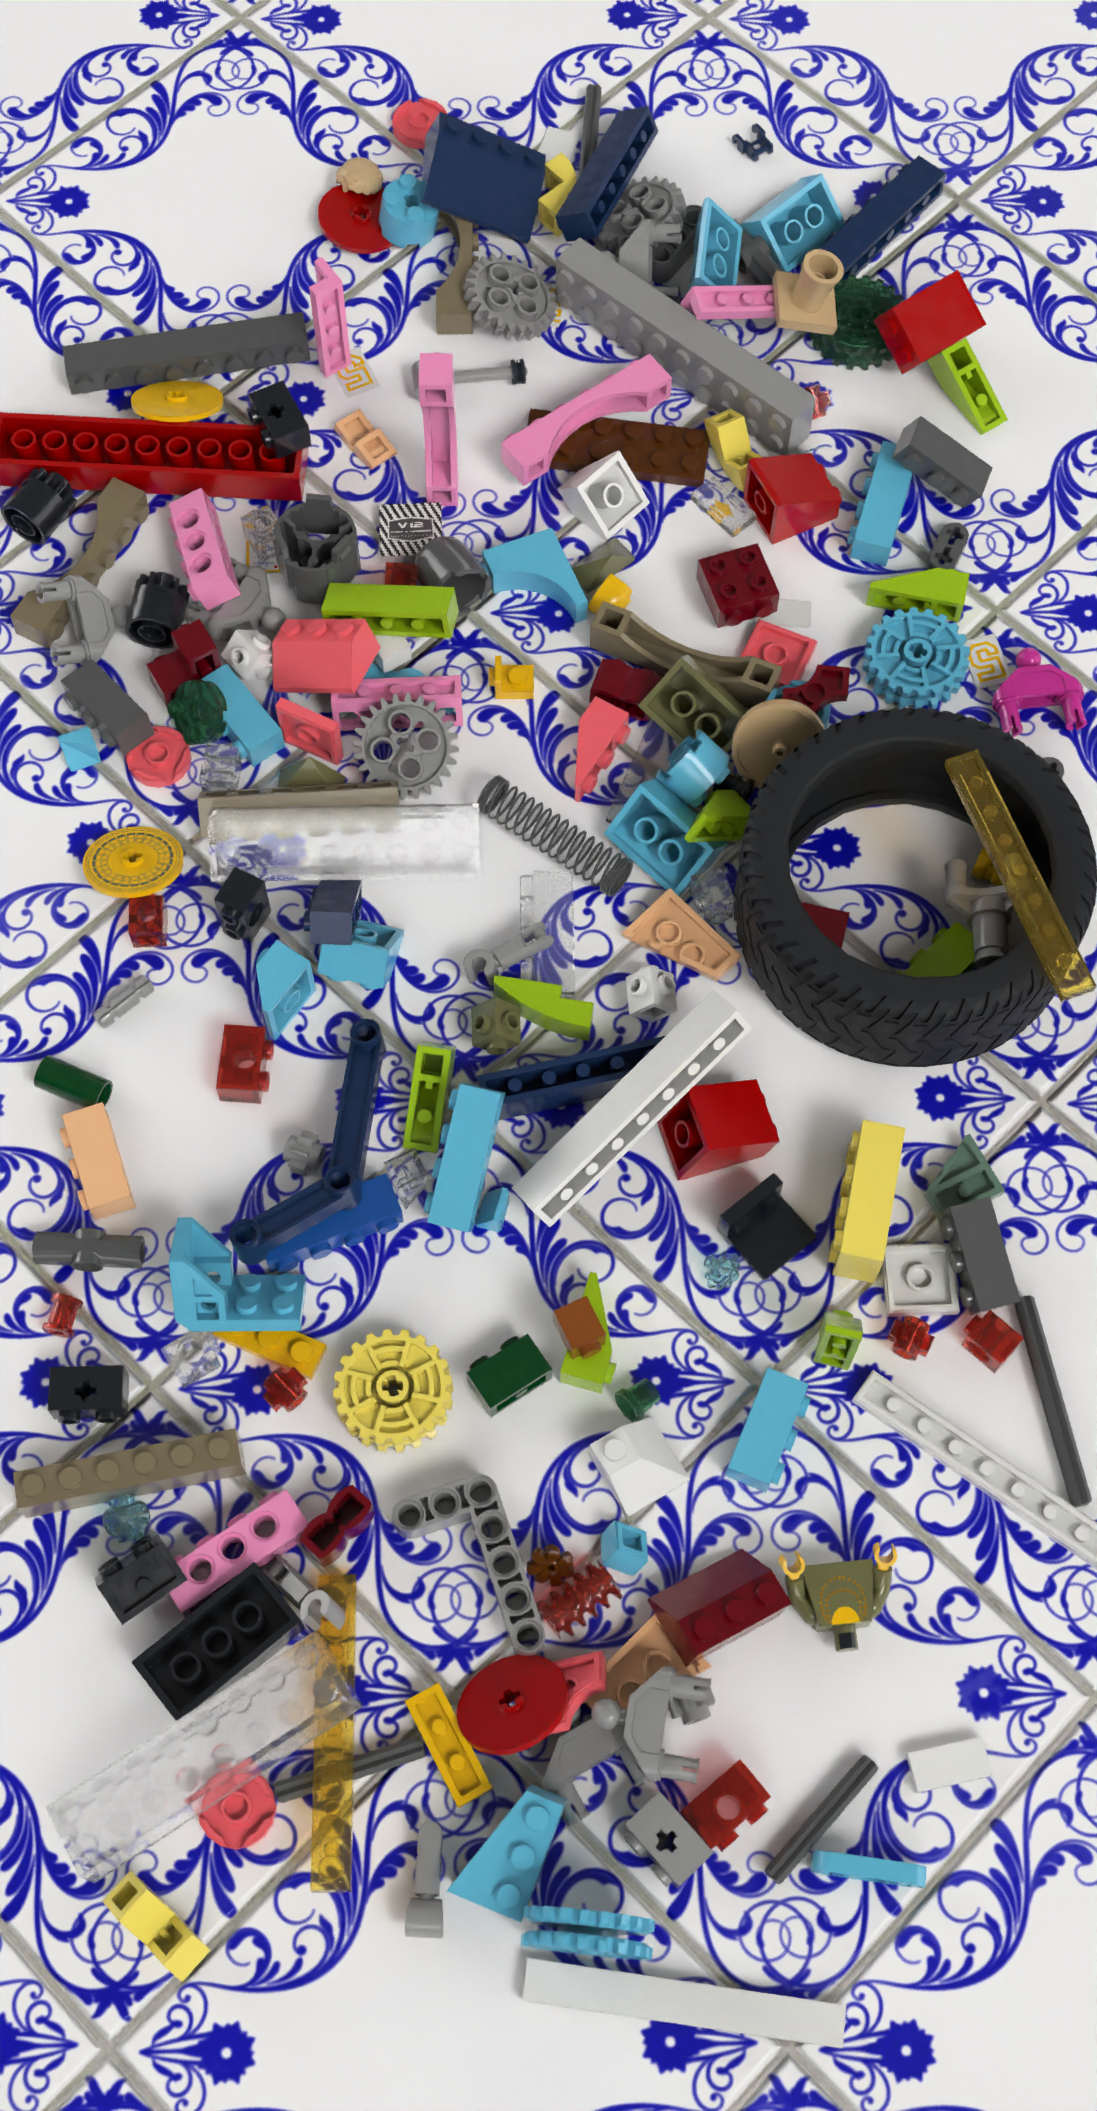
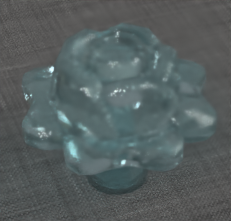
M723 1251L718 1258L713 1255L706 1257L704 1267L708 1269L705 1274V1278L708 1280L706 1283L708 1288H717L720 1291L724 1287L732 1286L733 1282L738 1280L740 1263L737 1262L738 1255L736 1253L728 1254L726 1251Z

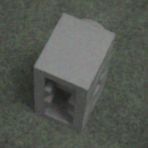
M660 1791L624 1825V1829L628 1832L624 1837L625 1841L639 1856L644 1852L655 1863L651 1868L652 1872L666 1887L672 1883L678 1889L714 1853ZM658 1833L663 1837L669 1834L674 1837L672 1843L674 1851L672 1853L668 1849L660 1852L656 1848L659 1842L656 1836Z

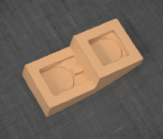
M360 409L335 423L334 430L370 469L376 468L397 454V451L381 429L377 428L375 430Z

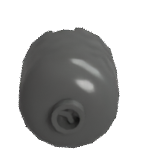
M441 536L432 539L420 549L415 558L414 574L421 586L454 587L459 609L457 618L470 613V606L476 603L479 598L481 601H484L491 589V578L468 547L455 537Z

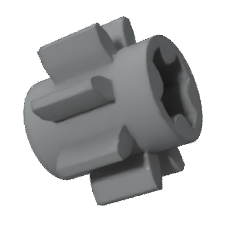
M303 1130L301 1136L291 1135L284 1148L283 1160L289 1162L290 1172L306 1176L308 1170L317 1171L320 1168L326 1148L319 1144L318 1134Z
M694 1688L695 1690L710 1692L708 1704L673 1697V1701H668V1709L672 1719L681 1716L683 1724L686 1726L710 1717L711 1714L708 1706L714 1705V1702H716L711 1688L710 1690Z

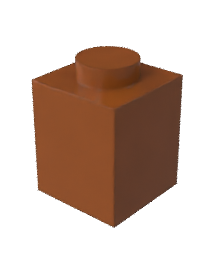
M587 1296L553 1311V1322L571 1359L579 1356L582 1359H587L602 1350L601 1346L605 1345L606 1333Z

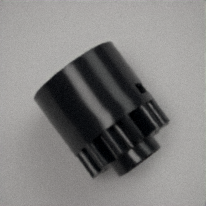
M42 467L40 470L34 468L22 482L21 486L16 489L1 507V514L10 528L23 539L35 545H44L56 531L58 525L75 508L77 499L72 496L74 492L71 485L63 476L54 471L47 473Z
M151 571L149 577L145 574H140V578L135 583L125 623V632L133 641L149 648L168 649L174 647L171 632L183 625L190 593L187 592V585H179V578L165 572Z

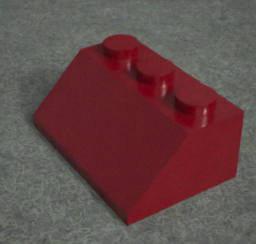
M743 1549L730 1554L647 1600L685 1667L692 1665L779 1617L792 1604L773 1571Z

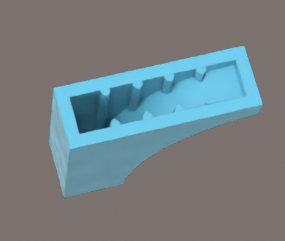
M552 528L482 551L481 565L491 578L493 593L508 590H527L540 593L562 605L572 616L575 623L587 619L588 601Z

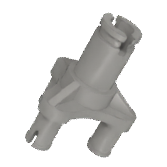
M1012 854L1005 857L1006 882L1000 886L989 884V888H986L985 884L978 888L967 886V865L964 860L951 859L944 865L946 872V887L943 890L944 904L957 909L967 917V924L972 928L975 968L985 967L1008 953L1007 926L1011 922V912L1019 904L1029 900L1031 897V884L1027 881L1026 857L1023 858L1021 854Z

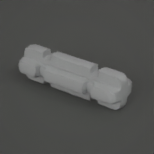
M145 975L139 976L132 982L134 984L132 987L128 985L107 1001L108 1006L102 1005L93 1013L95 1021L102 1028L109 1027L115 1022L114 1018L116 1016L120 1018L141 1002L140 997L146 998L154 991L152 982Z

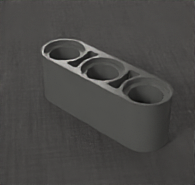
M690 205L685 208L687 215L682 218L681 244L658 243V247L653 246L652 282L663 284L670 281L693 255L696 225L702 206Z

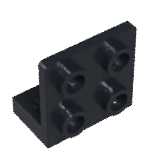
M775 1173L771 1174L722 1213L717 1228L762 1280H767L816 1239V1234L781 1197L783 1182Z
M149 1534L141 1537L130 1546V1554L121 1560L115 1556L97 1569L99 1575L94 1578L96 1586L122 1625L188 1580L159 1535L153 1538Z

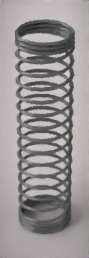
M502 776L493 777L485 785L477 800L476 808L478 812L483 815L488 814V818L491 820L496 819L498 825L505 824V829L508 831L513 830L515 836L522 835V840L524 842L530 841L532 847L539 846V851L541 853L548 852L550 859L556 857L558 864L565 863L567 870L573 869L576 876L582 874L584 881L591 880L593 887L600 886V891L609 897L614 896L623 887L633 869L632 860L627 859V857L621 858V853H617L605 868L600 882L595 884L593 882L594 877L608 862L613 851L612 847L607 848L594 867L592 875L589 878H585V872L599 857L604 846L603 842H599L593 848L583 870L578 873L576 872V867L592 849L595 842L594 836L588 838L581 847L587 834L585 830L580 832L574 839L578 830L577 825L572 826L567 831L569 820L566 819L558 826L561 818L560 814L554 815L549 821L552 815L551 808L546 809L542 813L544 806L542 802L533 808L535 798L531 797L525 802L527 795L525 791L516 797L518 787L514 786L508 791L510 783ZM498 786V788H497V790L495 791V793L493 794L491 800L486 804V802H487L488 798L490 797L491 793H492V792L494 791V789ZM515 789V792L511 800L506 805V807L501 811V808L505 800L507 799L509 794ZM524 794L523 799L519 804L518 808L509 817L514 805L516 804L518 799ZM532 800V803L528 811L523 816V818L518 822L523 810L525 809L527 804ZM499 805L496 816L492 817L490 813ZM539 806H541L535 819L527 827L530 818L532 817L536 809ZM508 809L505 821L500 822L499 817ZM547 812H549L545 822L540 827V829L535 833L540 821L547 814ZM517 814L514 826L509 828L507 822ZM557 818V821L553 826L552 830L544 838L548 828L550 827L552 822ZM526 819L522 832L517 833L516 828ZM566 823L562 833L553 843L557 833L559 832L561 827ZM535 824L531 837L529 839L524 838V834ZM575 828V830H574V832H573L571 838H570L569 841L566 843V845L562 848V846H563V844H564L566 838H567L568 835L571 833V831ZM544 829L539 843L533 844V839ZM554 832L549 842L548 848L546 850H543L541 848L542 844ZM583 835V837H582L581 841L579 842L578 846H577V847L575 848V850L571 853V851H572L574 845L576 844V842L578 841V839ZM563 837L558 847L557 854H555L554 856L550 855V850ZM591 841L590 846L588 847V849L586 850V852L584 853V855L580 858V856H581L583 850L585 849V847L587 846V844ZM572 842L567 852L565 860L559 861V855L562 854ZM600 846V848H599L597 854L595 855V857L593 858V860H592V861L590 862V864L588 865V863H589L591 857L593 856V854L595 853V851H596V850L598 849V847ZM581 847L574 862V865L571 867L567 866L568 860H570ZM608 853L606 859L604 860V862L602 863V865H601V866L599 867V869L597 870V868H598L599 864L601 863L602 859H603L604 856ZM617 858L615 864L613 865V867L611 868V870L608 872L610 866L612 865V863L614 862V860Z

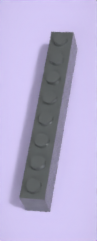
M303 312L62 346L66 376L72 395L171 380L176 381L184 378L209 376L226 372H238L240 370L261 367L266 368L274 365L310 360Z

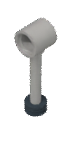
M513 359L510 361V366L454 371V384L512 379L513 385H516L517 381L519 384L520 381L522 384H525L527 367H525L524 359H520L519 362L518 360L515 362ZM418 360L412 365L411 371L415 395L419 399Z

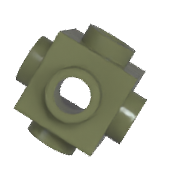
M494 997L471 1008L472 1046L487 1050V1053L491 1055H501L506 1053L508 1049L521 1044L520 1006Z

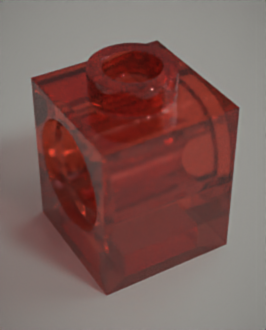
M151 894L144 897L129 898L128 934L133 947L167 946L168 910L163 895ZM146 916H155L150 921H142Z
M989 1310L983 1318L976 1314L966 1325L963 1331L967 1336L961 1346L995 1374L1014 1353L1024 1338L994 1312Z

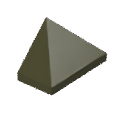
M614 537L571 568L581 588L588 594L601 585L610 573L615 575L634 562L635 556Z
M307 757L280 770L278 787L344 784L346 779L341 773L312 757Z

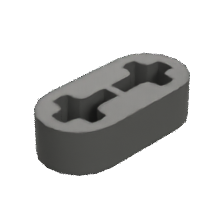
M953 522L946 524L942 528L930 552L927 564L928 570L934 568L956 569L969 537V532L964 525ZM952 536H956L958 538L955 540L953 546L948 544L949 539H951ZM943 555L947 556V562L944 565L938 564Z

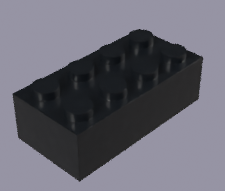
M253 1562L131 1663L175 1721L185 1729L306 1628L258 1565Z

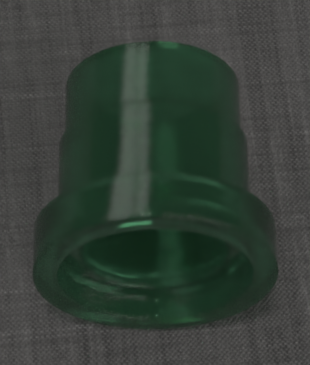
M643 1378L628 1389L622 1388L615 1393V1400L625 1417L631 1422L642 1420L644 1413L660 1401V1394L650 1380Z

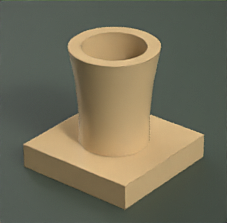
M814 249L805 255L800 274L776 270L772 278L776 327L834 335L837 329L834 286L842 279L844 274L843 265L837 256L823 249Z

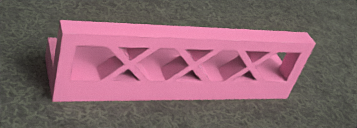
M321 257L314 261L317 283L309 287L319 368L327 378L351 365L342 280Z
M773 285L692 286L679 304L694 314L696 320L775 318Z
M461 675L363 679L355 694L331 693L333 720L339 722L340 731L355 730V728L365 729L366 725L360 717L366 716L371 719L373 715L370 711V706L380 710L382 708L381 698L385 699L388 704H392L393 694L396 693L401 702L405 700L408 692L411 695L412 702H416L418 697L423 695L424 706L426 707L434 700L436 702L435 713L441 708H456V715H445L442 721L453 720V726H463ZM339 712H353L358 716L354 719H340ZM398 716L392 722L393 729L409 728L410 720L405 716ZM418 722L415 728H422L423 723Z

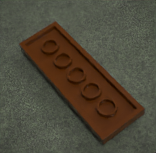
M530 408L527 427L535 419L543 418L553 411ZM599 417L582 425L566 438L555 453L549 469L577 472L615 451H620L636 480L703 488L710 439L707 430Z

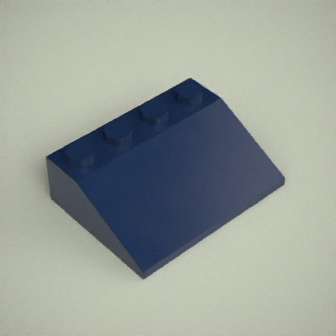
M439 112L425 135L421 203L528 244L536 217L538 199H540L544 183L546 154L464 122L456 117Z

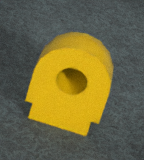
M610 573L592 597L588 610L597 614L603 601L625 609L631 602L632 590L628 585Z

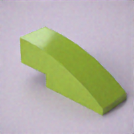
M494 975V996L520 1006V1016L555 1033L589 1041L593 1021V1002L562 998V985Z

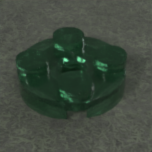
M199 679L185 681L179 686L174 695V700H171L168 704V713L174 719L175 726L182 733L186 744L214 743L221 738L226 729L227 722H223V711H227V703L222 691L215 683ZM198 706H200L202 709L200 711V717L198 715Z

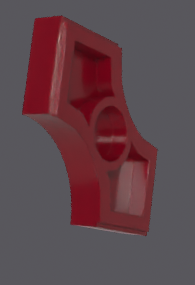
M817 664L815 673L809 681L798 687L782 689L781 699L793 700L804 704L816 714L828 704L840 701L847 702L850 667Z

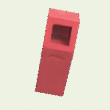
M597 696L594 697L579 719L575 777V801L578 803L585 793L590 794L598 781L597 775L602 768L606 770L610 766L615 755L614 750L618 744L624 745L631 732V728L628 727L629 713Z

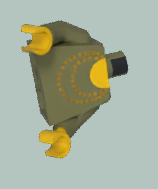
M879 1542L873 1545V1554L877 1562L874 1566L873 1559L805 1566L804 1559L797 1551H795L796 1562L792 1566H787L784 1556H779L778 1563L786 1573L785 1583L788 1598L792 1603L791 1606L805 1623L814 1626L816 1632L833 1631L836 1652H848L859 1649L856 1628L868 1627L872 1619L880 1615L890 1593L891 1566L897 1561V1551L893 1543L891 1544V1553L887 1556L879 1555Z

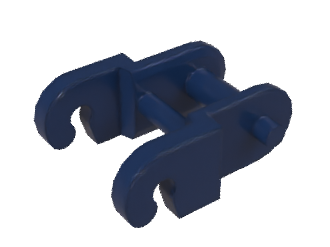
M758 123L751 127L752 133H757V140L749 143L739 134L732 136L733 144L737 143V150L741 154L746 153L754 162H757L759 155L764 152L768 154L773 153V144L765 137L766 131ZM759 144L761 147L756 150L753 146Z

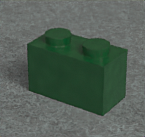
M529 1334L524 1335L520 1339L518 1336L508 1339L500 1346L501 1351L490 1358L487 1355L478 1358L469 1366L470 1370L466 1372L468 1384L490 1417L495 1416L552 1379V1368Z

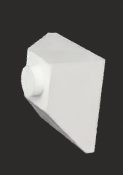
M615 451L577 471L557 489L571 513L604 540L610 539L650 503L620 451Z
M652 1417L623 1425L590 1444L589 1456L627 1518L690 1481V1477Z

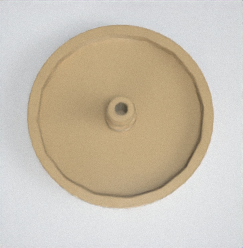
M773 699L759 703L740 718L732 736L734 764L746 781L750 778L755 780L754 786L760 789L765 779L771 776V772L783 758L786 759L788 757L787 754L800 743H805L814 734L822 729L825 730V727L814 711L799 702L788 699Z

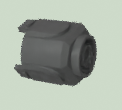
M307 493L306 503H300L291 507L277 520L272 530L277 564L289 588L292 587L299 601L308 604H323L329 583H351L355 575L360 571L361 564L355 523L345 510L333 505L331 495ZM317 533L330 536L319 541L310 539L308 534Z

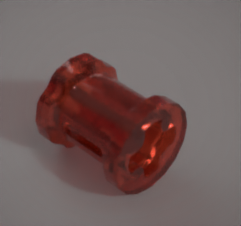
M53 1293L50 1299L53 1302L48 1321L43 1323L42 1329L44 1332L54 1336L73 1338L75 1331L72 1327L77 1310L82 1308L83 1301L70 1295Z

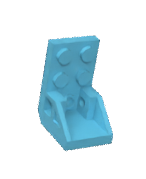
M178 1217L169 1257L175 1321L191 1332L301 1331L306 1293V1274L234 1275L232 1252L194 1218ZM209 1272H216V1273H218L219 1275H207V1274H208Z

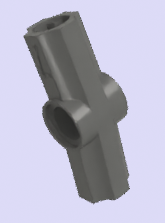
M743 228L738 271L742 274L748 273L757 285H773L772 278L776 270H782L771 258L770 249L766 241L759 235L753 238Z

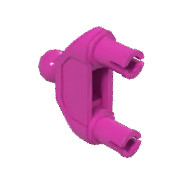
M1030 647L1023 648L1017 654L1016 665L1018 669L999 687L991 699L992 709L999 713L1002 731L1010 734L1009 730H1011L1013 737L1023 732L1018 709L1057 705L1063 709L1067 730L1073 731V723H1075L1076 730L1082 729L1087 725V720L1085 719L1081 703L1084 697L1081 683L1075 677L1051 664L1040 665L1041 655L1039 651Z

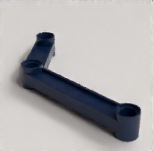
M361 1019L355 1022L350 1029L351 1041L328 1171L325 1173L324 1178L252 1219L239 1220L232 1225L229 1230V1239L242 1263L255 1265L262 1262L271 1250L338 1211L351 1210L361 1202V1187L382 1061L386 1054V1044L380 1026L373 1019Z

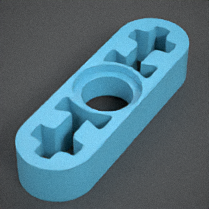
M812 1851L811 1872L912 1888H925L927 1867L923 1865L831 1851Z

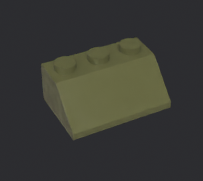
M688 654L682 656L638 705L678 744L682 743L689 735L695 739V733L700 729L727 754L732 750L734 729L740 718L748 711Z

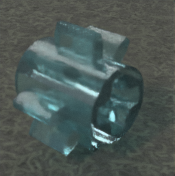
M134 1494L108 1501L110 1508L104 1512L103 1525L110 1536H118L119 1543L145 1536L142 1528L148 1526L150 1512L143 1501H135Z

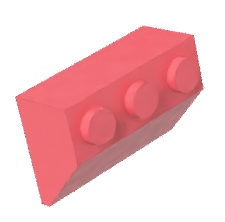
M286 619L272 642L273 689L275 692L355 694L381 648L365 619Z

